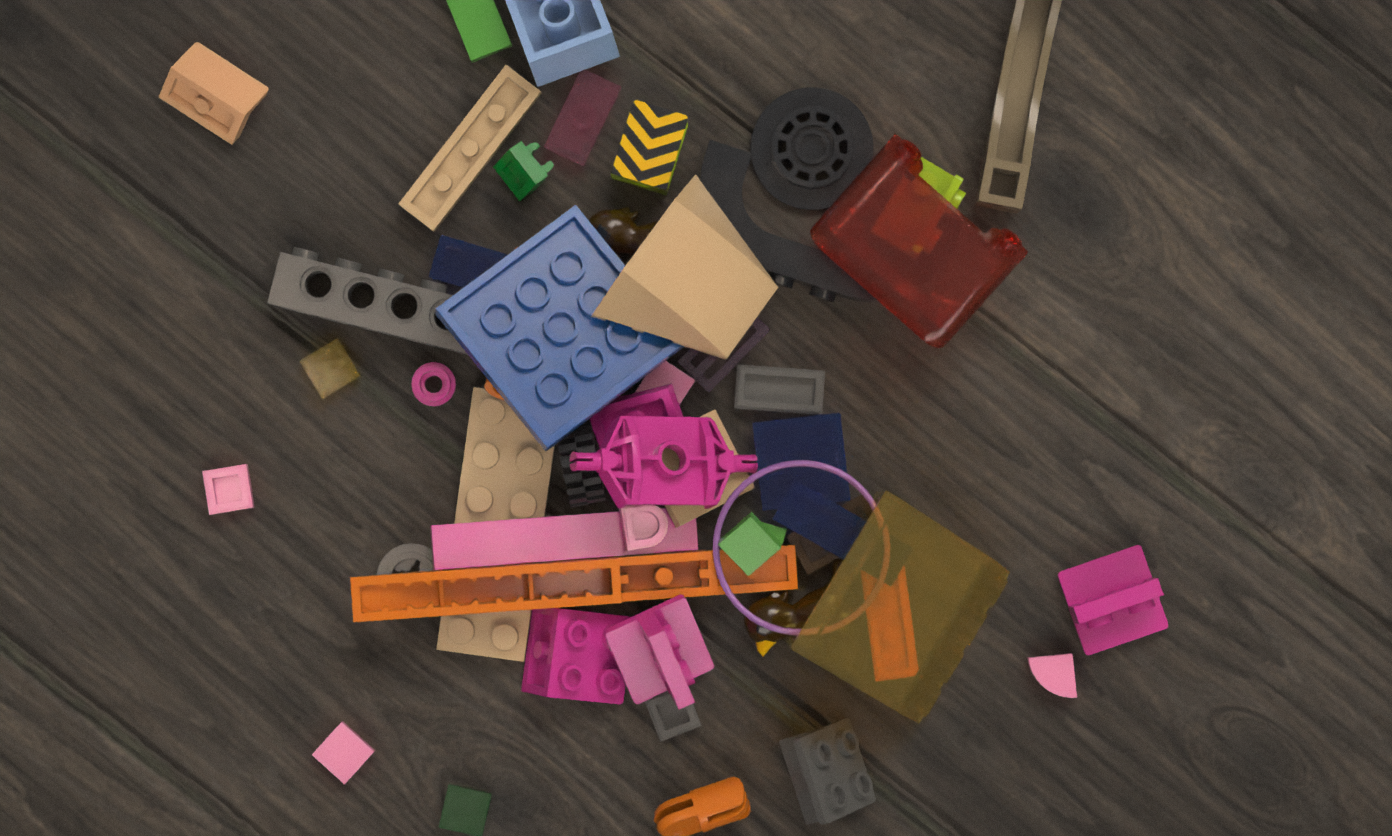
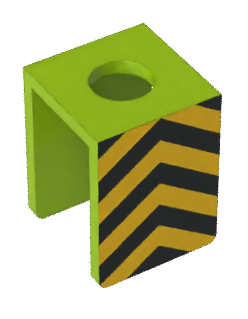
M633 101L611 171L612 179L667 196L688 128V117L684 114L642 101Z

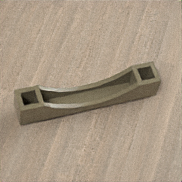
M1014 0L974 203L975 206L1016 214L1022 210L1031 166L1043 85L1062 0Z

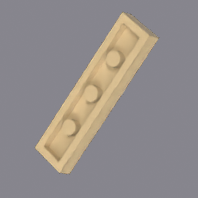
M505 65L405 194L399 205L435 232L542 94L541 91L509 66Z

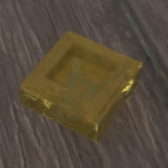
M338 338L300 360L322 399L327 398L361 377Z

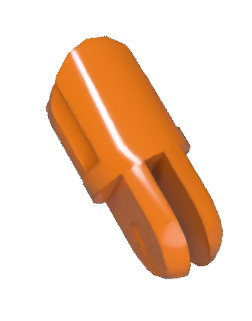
M733 776L690 790V793L665 801L655 810L654 822L657 824L656 830L662 836H689L701 831L704 833L747 818L751 812V805L743 783L739 778Z

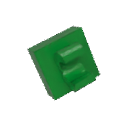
M522 141L510 148L493 166L519 201L532 194L548 177V172L554 166L552 161L540 166L533 157V154L540 147L537 142L530 143L527 146Z

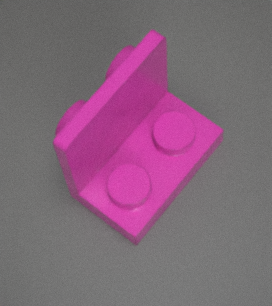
M565 608L533 609L521 691L550 698L622 704L626 684L604 636V630L631 617Z

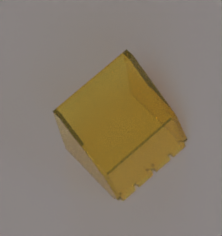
M887 490L878 491L873 497L878 504L797 638L790 635L786 644L790 649L898 713L920 723L923 716H928L942 692L940 690L944 682L947 683L964 656L965 653L962 651L966 645L970 646L988 615L985 613L988 608H993L1007 585L1008 581L1006 579L1010 571Z

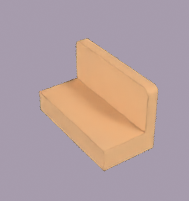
M196 42L170 68L159 98L232 145L241 136L250 113L266 97L269 89L201 43Z

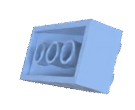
M505 0L537 87L620 57L613 32L600 0Z

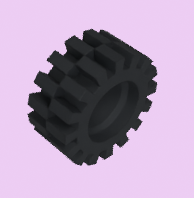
M591 422L584 423L558 442L561 466L571 507L606 501L604 484L599 473L596 471H572L570 469V464L574 463L570 462L572 452H597Z

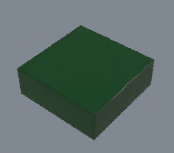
M449 783L439 828L473 836H483L492 793Z

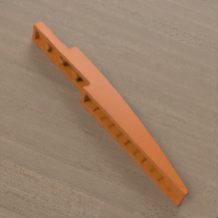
M782 545L780 550L749 576L722 549H719L722 571L733 594L798 589L795 545ZM713 550L663 552L350 577L353 622L616 604L627 601L669 599L680 594L685 597L725 595L716 574Z

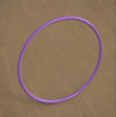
M792 460L776 463L759 470L744 480L724 504L717 519L713 537V560L720 585L732 604L744 616L759 626L787 635L805 636L827 632L855 617L865 608L879 588L888 558V538L885 522L880 509L869 492L856 479L841 469L810 460ZM789 467L818 468L838 475L849 482L869 503L878 522L881 535L880 565L873 585L866 596L845 616L815 628L792 629L781 627L764 621L751 613L731 591L720 562L718 542L728 510L735 499L747 486L758 478L773 471Z

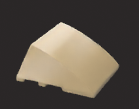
M695 174L623 268L591 317L604 321L610 320L631 327L632 330L672 340L673 343L726 360L776 292L778 286Z

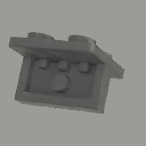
M849 718L779 740L806 825L819 822L821 825L833 822L876 801L872 780L867 773L859 749V740Z

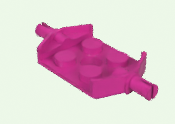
M619 416L611 421L600 449L596 453H571L570 462L574 463L570 464V469L572 471H596L599 473L617 508H624L627 505H704V509H709L720 501L730 474L734 472L756 473L758 463L754 462L758 461L755 454L734 455V450H729L715 421L711 417ZM664 448L672 449L678 455L679 467L677 471L670 470L664 465L662 461Z

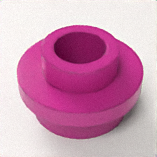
M426 363L420 366L414 373L411 383L412 391L415 397L425 405H443L452 398L455 392V376L447 366L441 363ZM432 376H437L442 381V388L436 393H431L426 388V382Z

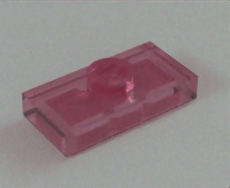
M587 70L580 71L544 145V149L584 167L622 89L621 86Z

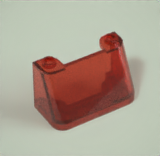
M895 133L812 226L810 234L814 243L821 251L919 338L935 348H943L1018 266L1028 251L1022 246L1018 236L1008 229L992 228L986 234L983 233L918 175L923 169L920 150L912 142L901 139Z

